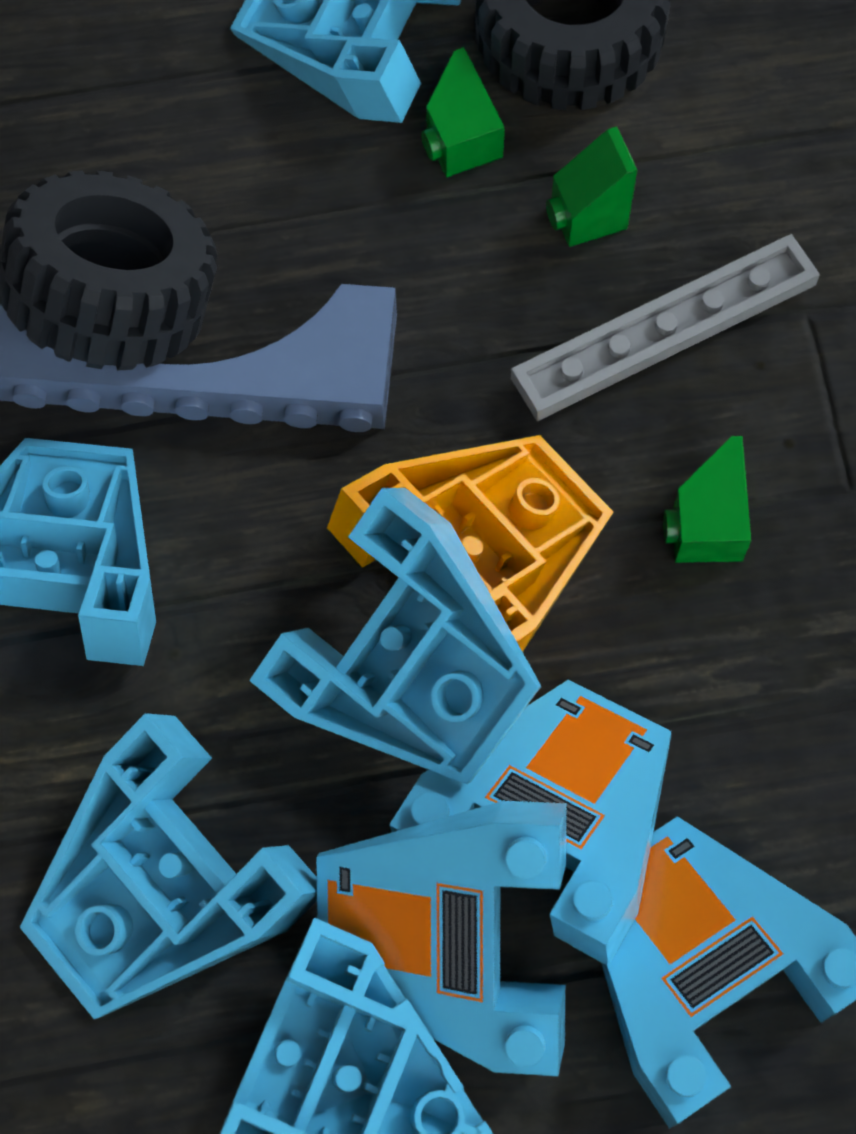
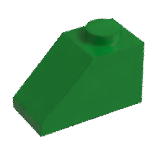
M465 48L457 49L454 51L426 107L427 129L421 132L422 142L431 161L438 159L446 177L503 158L505 127Z
M617 126L603 132L553 176L551 199L546 200V210L553 229L562 230L569 247L628 229L637 168Z
M731 436L678 489L673 509L664 510L665 543H674L675 563L743 562L751 543L743 436Z

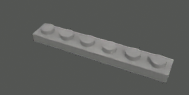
M789 234L511 368V380L536 421H539L816 286L820 274L794 236Z

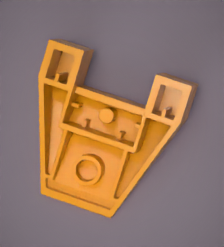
M540 435L384 464L341 488L327 529L363 568L376 559L349 539L348 536L381 488L408 489L452 524L523 652L603 530L613 511Z

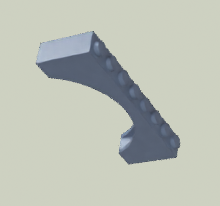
M341 284L330 300L311 319L279 341L257 351L212 363L191 365L157 364L147 368L141 363L137 364L133 370H117L116 366L103 365L102 369L86 367L87 362L72 358L71 362L58 358L55 356L53 349L47 346L41 349L32 343L27 337L26 330L20 332L11 322L7 312L0 304V401L15 402L27 408H42L45 404L64 405L80 412H95L99 408L119 409L134 416H149L153 412L173 413L188 420H203L207 416L227 417L242 424H257L262 420L282 421L297 428H311L316 424L336 425L351 432H366L371 428L385 429L397 319L396 291L392 287Z

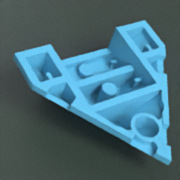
M314 918L280 990L219 1134H493V1132L476 1111L464 1092V1087L409 1000L403 996L384 966L385 962L371 942Z

